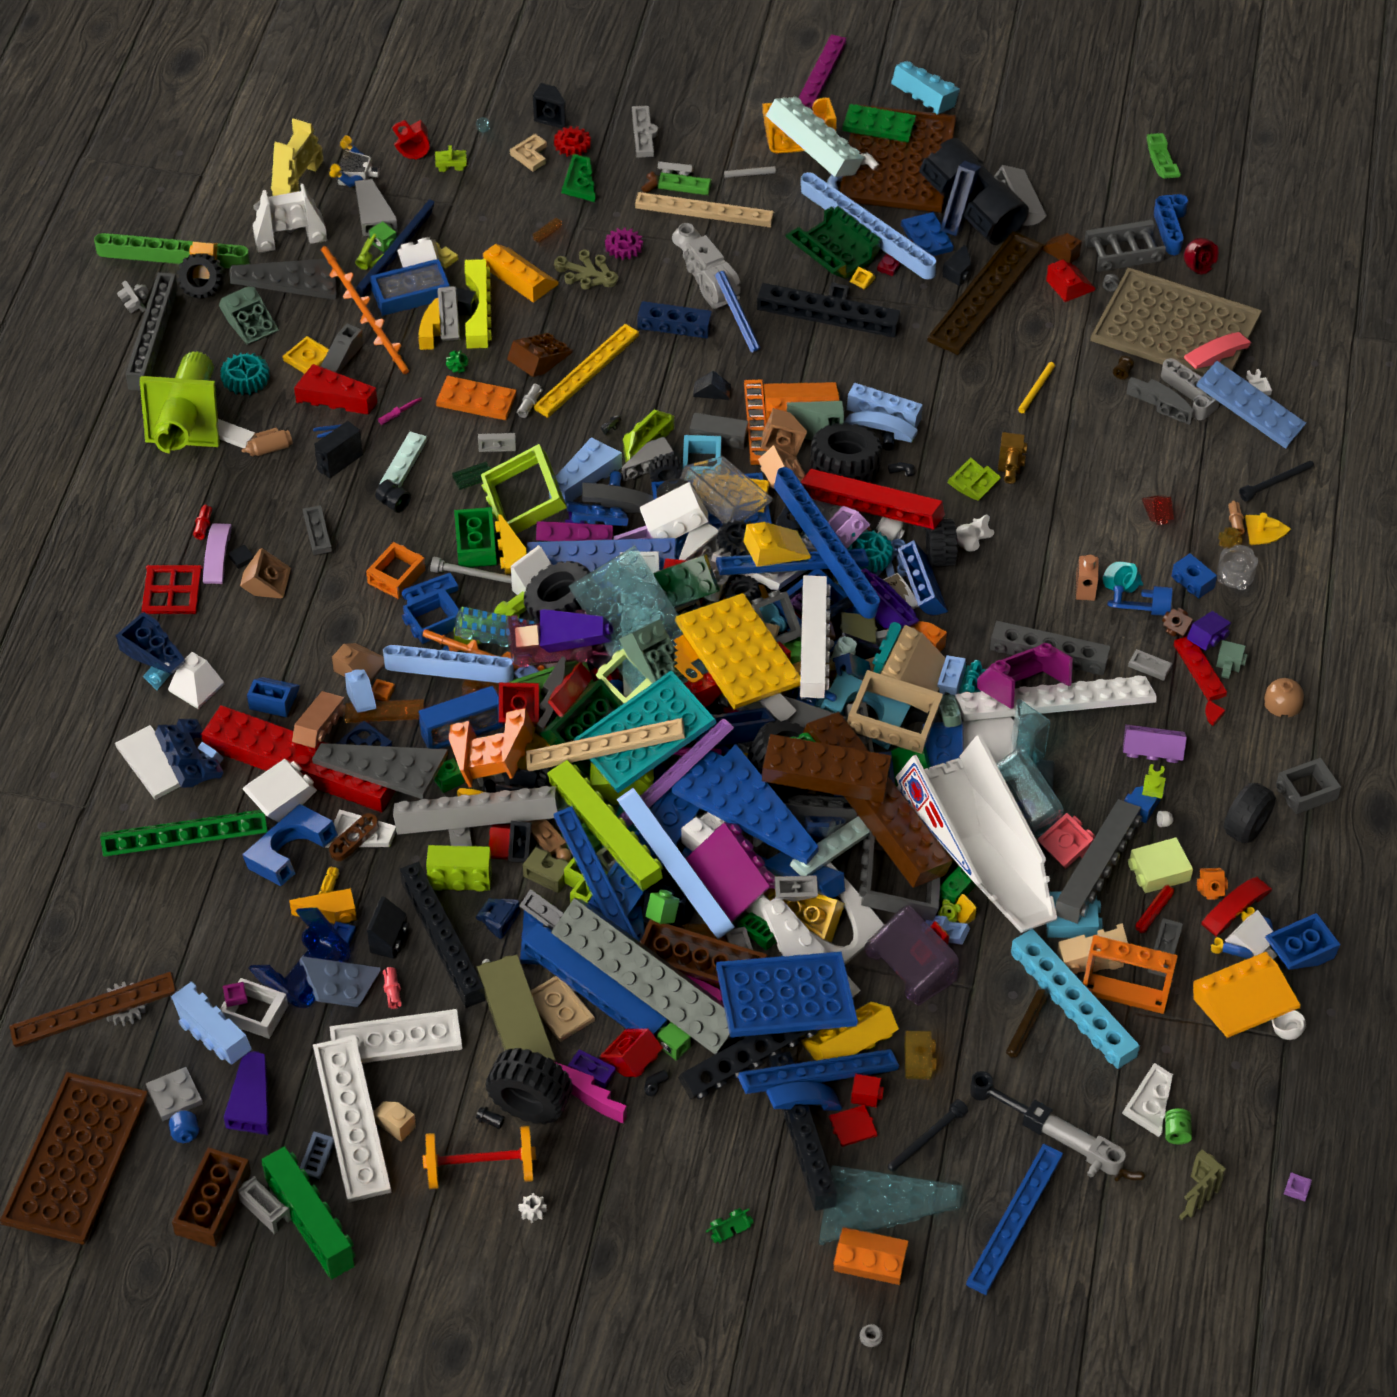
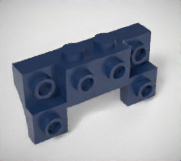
M178 719L177 725H158L155 732L162 752H164L168 764L171 766L181 788H192L203 781L221 778L224 773L217 759H202L192 739L202 737L203 730L197 719Z

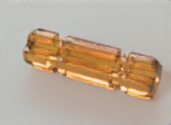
M558 218L551 220V222L533 234V239L536 242L542 241L561 227V220Z

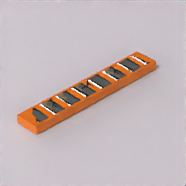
M744 380L750 464L760 465L758 459L768 451L761 448L762 435L766 426L762 380Z

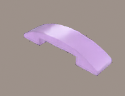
M213 523L210 528L204 560V584H223L224 562L227 543L230 541L232 524Z

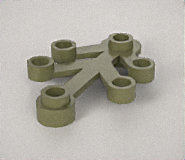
M581 250L579 252V259L583 261L585 267L568 262L564 256H558L554 261V268L558 272H565L568 269L579 272V274L566 273L564 277L567 284H573L581 280V288L589 289L599 284L613 287L618 281V275L613 271H609L604 255H597L595 257V264L600 267L602 272L595 270L588 250Z

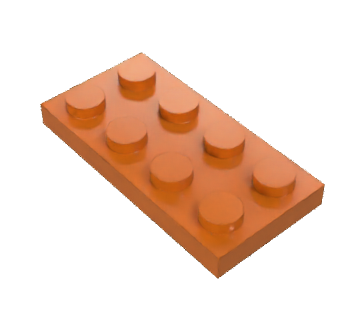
M447 376L436 400V406L507 420L516 398L517 390Z

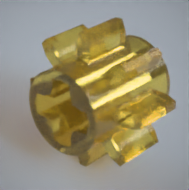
M1225 528L1224 532L1219 533V545H1222L1224 549L1236 550L1237 545L1241 546V532H1238L1236 528Z

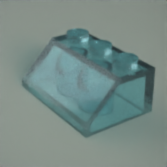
M1018 699L1016 702L1012 730L1013 755L1018 765L1030 771L1037 764L1038 760H1042L1045 757L1050 720L1021 699Z

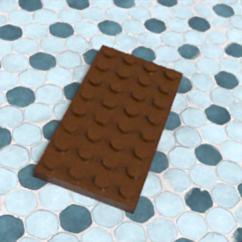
M66 1072L1 1216V1225L85 1245L146 1103L148 1092Z

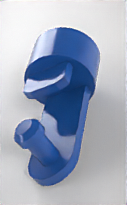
M1115 585L1113 587L1114 600H1109L1107 604L1114 608L1151 611V615L1164 616L1167 611L1170 612L1172 609L1173 590L1169 587L1154 586L1153 590L1143 589L1141 596L1152 598V603L1121 601L1124 587Z

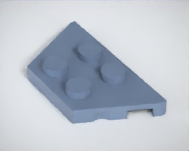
M303 956L300 959V964L305 968L308 975L306 978L309 985L313 988V994L317 1002L358 1007L380 972L379 967Z

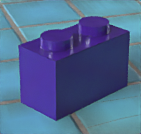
M1211 611L1192 624L1187 639L1206 651L1228 637L1231 622Z

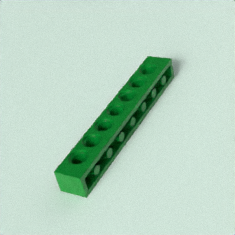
M254 810L103 832L100 835L104 857L267 833V823L264 812L262 810Z

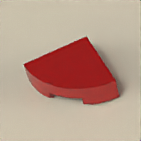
M1210 700L1205 707L1207 721L1214 726L1225 714L1223 708Z

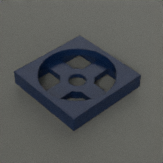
M363 721L336 744L347 745L351 741L355 745L366 743L368 746H372V744L379 740L381 742L380 746L391 747L392 741ZM362 731H367L371 734L367 739H361L357 736Z

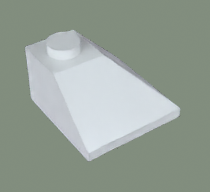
M191 652L185 658V663L176 670L168 690L199 709L224 685V681L207 660Z

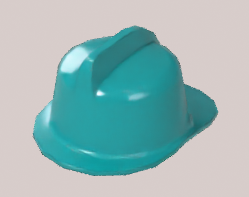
M1114 562L1106 569L1103 575V584L1110 590H1113L1115 585H1121L1124 587V592L1131 593L1139 586L1144 585L1141 581L1142 576L1137 570V566L1133 563Z

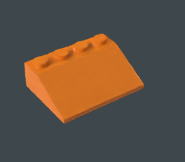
M836 382L763 385L766 424L773 408L787 412V402L839 401Z

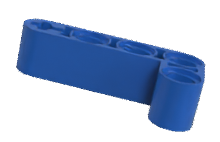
M1182 194L1159 196L1155 201L1154 217L1163 244L1166 247V252L1170 255L1180 254L1183 244V234L1177 218L1185 216L1188 198Z

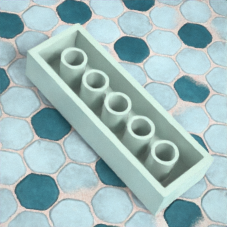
M799 98L774 99L766 114L774 124L834 177L855 175L864 159L857 149L852 148L846 139L838 136L836 131L828 127L823 119L813 114L810 108L805 107Z

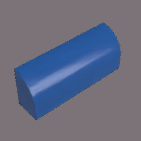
M914 540L898 548L918 606L924 613L929 615H939L948 612L933 570L928 562L927 554Z
M783 852L764 861L766 869L775 877L800 876L790 866L794 858ZM823 866L810 875L817 876V890L820 895L834 898L845 892L843 872Z

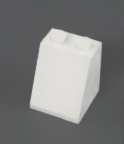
M283 759L242 788L267 817L277 822L281 821L297 805H303L317 791L312 785L314 781L307 774L303 775L300 772L302 768L295 761L290 762L286 759Z

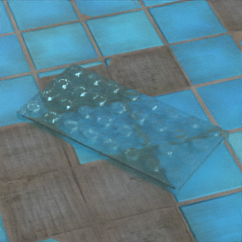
M636 546L631 547L569 586L585 614L603 616L612 623L614 629L612 642L603 643L611 657L615 652L623 649L620 638L661 619L673 646L677 645L674 639L683 635L675 622L676 616H678L676 610ZM627 658L618 666L632 692L646 679ZM700 659L691 663L702 675L708 673ZM686 669V674L689 677H697L695 670ZM684 675L678 677L682 683L689 681Z

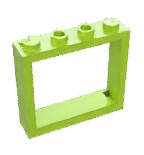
M540 444L481 474L483 480L481 486L485 493L488 494L486 500L493 508L492 514L494 519L498 521V515L501 514L515 534L535 525L537 521H542L567 508L548 455ZM539 463L552 498L507 522L495 486Z

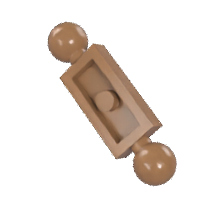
M546 819L523 821L532 822V837L544 850L548 851L551 855L556 853V859L562 858L568 863L571 861L572 853L569 849L565 848L567 847L566 841Z

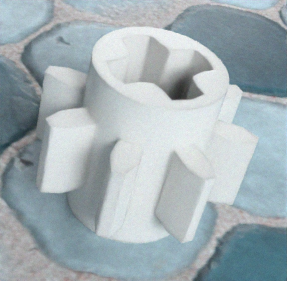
M534 1193L528 1197L524 1196V1204H519L522 1219L527 1218L531 1220V1223L538 1219L542 1220V1212H547V1206L543 1204V1197L539 1198Z

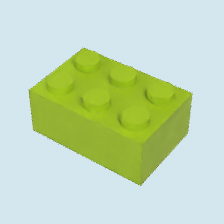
M428 845L427 878L434 890L490 891L492 874L490 847Z

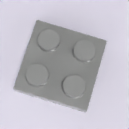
M186 1067L146 1083L147 1090L162 1121L171 1118L178 1111H188L203 1104Z

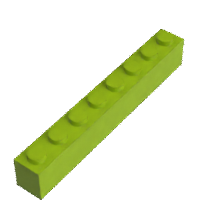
M566 760L547 772L550 784L556 787V791L570 807L573 806L577 816L642 891L663 878L661 872L663 867L659 860L653 859L650 856L649 849L639 843L637 835L627 829V825L621 817L617 818L612 806L604 803L600 792H595L592 789L590 781L581 776V772L575 764L572 766Z

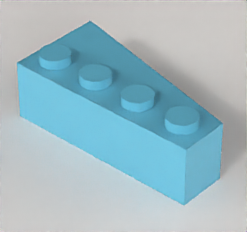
M908 61L896 65L891 82L905 93H912V98L915 100L924 101L923 105L927 108H930V106L934 108L933 112L937 115L955 107L960 90L953 83L945 82L939 76L931 75L925 69L917 68Z

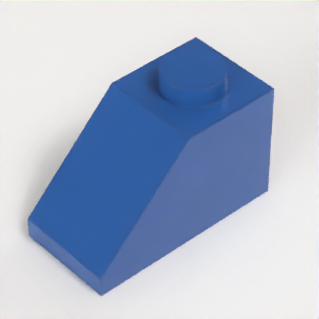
M1143 786L1136 787L1132 794H1127L1124 801L1141 807V821L1147 823L1162 798L1142 795Z

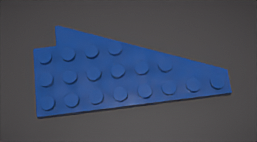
M677 539L527 542V554L539 545L553 565L561 561L564 563L566 561L581 563L590 571L600 588V592L613 594L614 591L621 592V589L603 577L613 561L620 562V552H658L659 570L664 568L665 558L676 559Z
M734 745L724 757L710 750L672 787L673 794L727 823L737 824L742 831L806 865L819 851L815 841L770 785L762 781L761 774L737 745Z

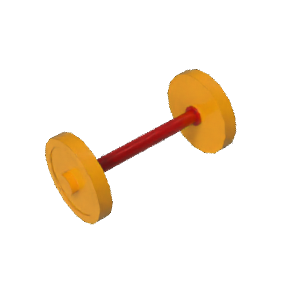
M521 1126L522 1148H519V1150L439 1156L436 1151L435 1133L426 1134V1155H423V1168H427L429 1189H438V1167L440 1165L511 1159L523 1161L524 1182L533 1181L532 1160H536L535 1147H531L529 1126Z

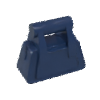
M488 898L476 915V919L482 921L487 929L497 938L502 939L521 912L519 901L514 899L501 898L499 900Z

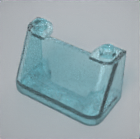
M1019 748L996 763L1034 837L1036 838L1045 833L1062 817L1064 811L1059 799L1023 748Z

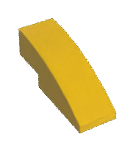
M435 298L429 305L421 320L419 327L420 350L434 349V336H441L438 298Z

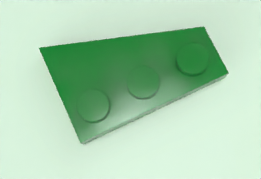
M573 154L562 187V194L595 202L590 158Z

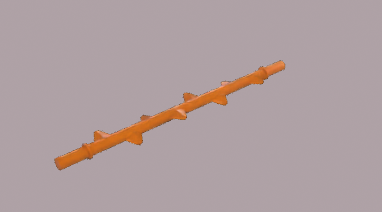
M322 247V253L328 260V264L332 266L330 277L338 276L347 289L343 295L344 299H354L363 313L360 322L362 324L369 322L377 334L374 344L376 346L384 345L393 358V362L397 364L403 374H407L409 369L403 362L401 355L398 354L401 344H391L382 330L384 319L375 320L367 308V304L370 301L369 296H359L351 284L354 274L352 272L345 274L328 247Z
M426 629L422 635L425 638L439 642L441 645H447L449 651L458 652L460 650L466 653L496 656L478 649L477 640L474 639L467 645L450 639L446 635L442 636ZM508 651L501 656L512 659L511 652ZM513 662L514 671H516L518 668L522 666L518 663ZM542 664L537 667L539 671L545 669Z

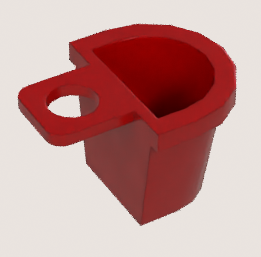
M402 120L393 126L392 129L398 137L394 146L404 157L419 159L427 154L430 140L428 138V130L422 120L411 126L406 120ZM400 126L406 127L402 133L398 131Z

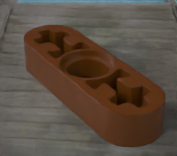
M371 813L364 814L329 846L331 857L336 861L345 860L372 836L379 827L376 816ZM367 821H368L369 823L372 822L373 825H372V826L366 825L365 822H367ZM352 833L360 835L356 841H350L348 838ZM335 849H342L343 852H336Z

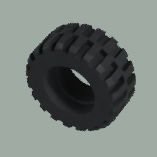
M849 423L827 425L823 429L821 428L812 438L810 467L814 470L869 483L878 475L882 445L875 433L869 432L868 428L859 427L857 424L850 425Z
M562 561L557 562L556 565L551 564L545 570H540L538 575L531 579V583H528L524 593V605L535 624L539 626L540 610L542 609L594 615L597 612L596 607H599L601 601L600 588L588 568L581 563H574L573 561H566V563Z
M775 720L760 728L749 747L747 756L761 776L770 734L784 737H799L805 727L803 728L795 722L790 723L787 720L782 722ZM767 782L774 791H781L785 795L790 793L796 796L811 791L809 789Z
M521 1048L507 1049L498 1055L486 1079L485 1084L489 1097L503 1111H507L511 1116L519 1117L523 1121H531L534 1124H548L549 1122L556 1121L562 1115L573 1091L569 1074L563 1071L562 1066L554 1063L551 1058L542 1056L543 1054L535 1053L529 1049L522 1050Z

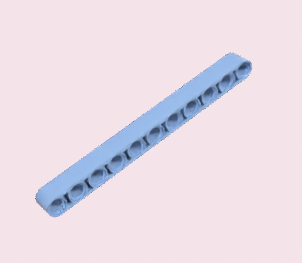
M804 173L801 176V192L803 195L825 210L831 206L834 209L836 206L841 207L858 220L859 224L862 223L871 230V233H875L882 239L880 246L883 251L924 279H932L936 276V259L815 174Z

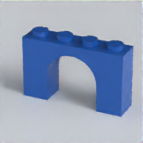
M299 804L242 856L249 870L282 886L295 874L290 859L277 853L284 844L295 839H307L324 848L338 834L332 820Z

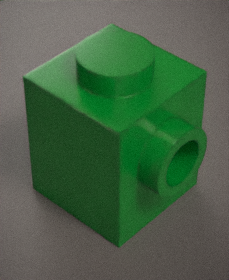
M454 758L443 763L434 779L442 793L464 784V777Z

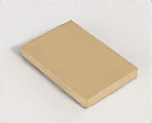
M557 976L531 990L540 1018L560 1042L595 1021L593 1014L574 991Z

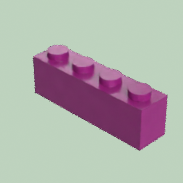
M537 521L536 540H612L613 525Z

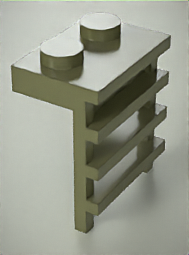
M1203 1150L1196 1155L1191 1177L1198 1184L1184 1197L1187 1200L1185 1211L1179 1216L1181 1220L1186 1216L1192 1218L1196 1207L1201 1209L1205 1199L1209 1202L1213 1191L1218 1193L1222 1185L1226 1169L1217 1162L1214 1156L1207 1154Z

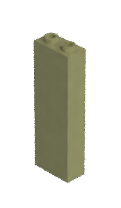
M518 955L505 956L500 960L485 962L477 966L478 976L484 986L485 998L504 1051L511 1048L529 1049L532 1052L543 1054L542 1056L546 1058H551L555 1063L553 1052Z

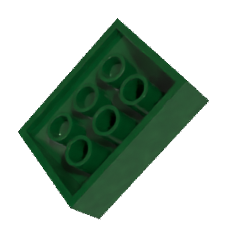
M602 679L597 680L582 692L561 717L557 716L540 734L550 746L574 741L577 736L623 704ZM589 759L572 762L573 765L575 764L587 776L590 775L591 761Z

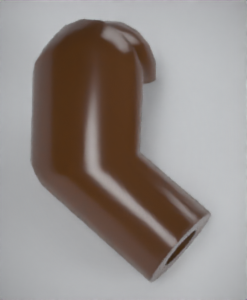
M654 171L647 174V178L650 181L641 187L644 193L650 192L658 185L659 177Z

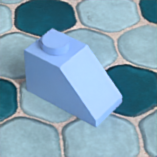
M353 670L352 672L345 673L347 695L357 713L376 709L370 680L365 670Z

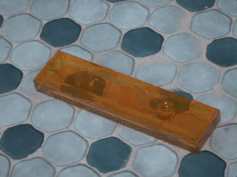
M424 699L375 701L376 709L357 713L352 703H345V723L419 719V710L424 709Z

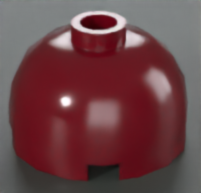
M1206 238L1194 239L1185 249L1184 262L1190 270L1198 274H1205L1212 269L1210 268L1212 263L1216 264L1219 255L1218 246Z

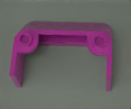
M1043 643L1040 646L991 664L977 678V688L1012 709L1014 708L1015 682L1043 671L1068 687L1071 686L1073 658L1051 644Z

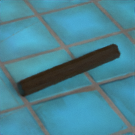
M1038 989L1006 1050L1009 1057L1016 1058L1019 1055L1049 996L1045 989Z

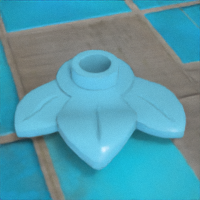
M773 603L759 608L765 623L780 626L779 632L786 630V621L780 616L777 607Z

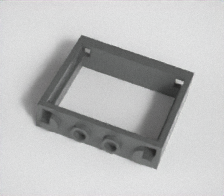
M870 832L868 839L864 838L862 846L865 849V853H863L861 865H864L860 874V880L863 881L859 889V896L862 897L861 906L933 921L939 909L940 877L927 882L926 903L871 891L874 849L885 850Z

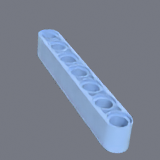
M389 645L383 649L384 665L390 671L494 683H510V681L514 680L513 661L507 657L400 645Z

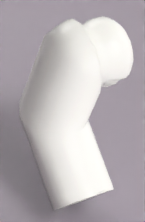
M860 154L864 157L861 165L868 164L872 170L879 166L870 154Z

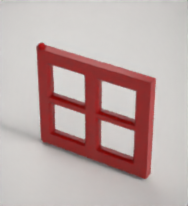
M146 566L147 572L142 612L146 614H196L200 575L203 566ZM155 572H171L170 584L153 585ZM176 572H193L191 585H175ZM152 593H168L167 606H150ZM174 593H190L189 606H172Z

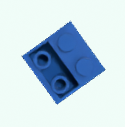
M265 677L254 679L247 694L249 709L287 717L300 685Z

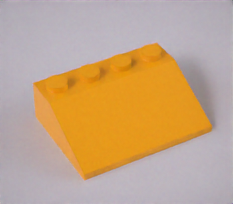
M1267 952L1193 981L1194 1001L1227 1038L1300 1008V1003L1278 964Z

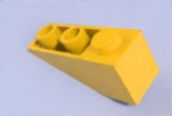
M500 514L498 515V521H495L496 533L500 532V539H497L498 550H502L503 557H500L501 569L505 568V574H511V565L527 553L523 543Z

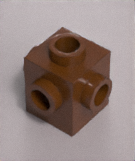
M1172 608L1170 612L1167 611L1162 619L1166 633L1173 637L1178 635L1182 638L1186 637L1194 621L1188 617L1189 613L1180 608L1178 610Z

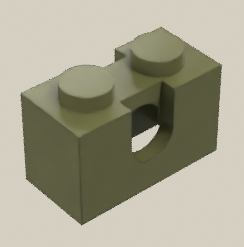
M535 847L523 864V876L559 893L565 885L564 868L568 865V862L562 858L556 860L552 858L548 851Z

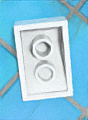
M707 522L689 531L679 560H691L702 556L705 552L715 553L718 551L717 534L719 530Z

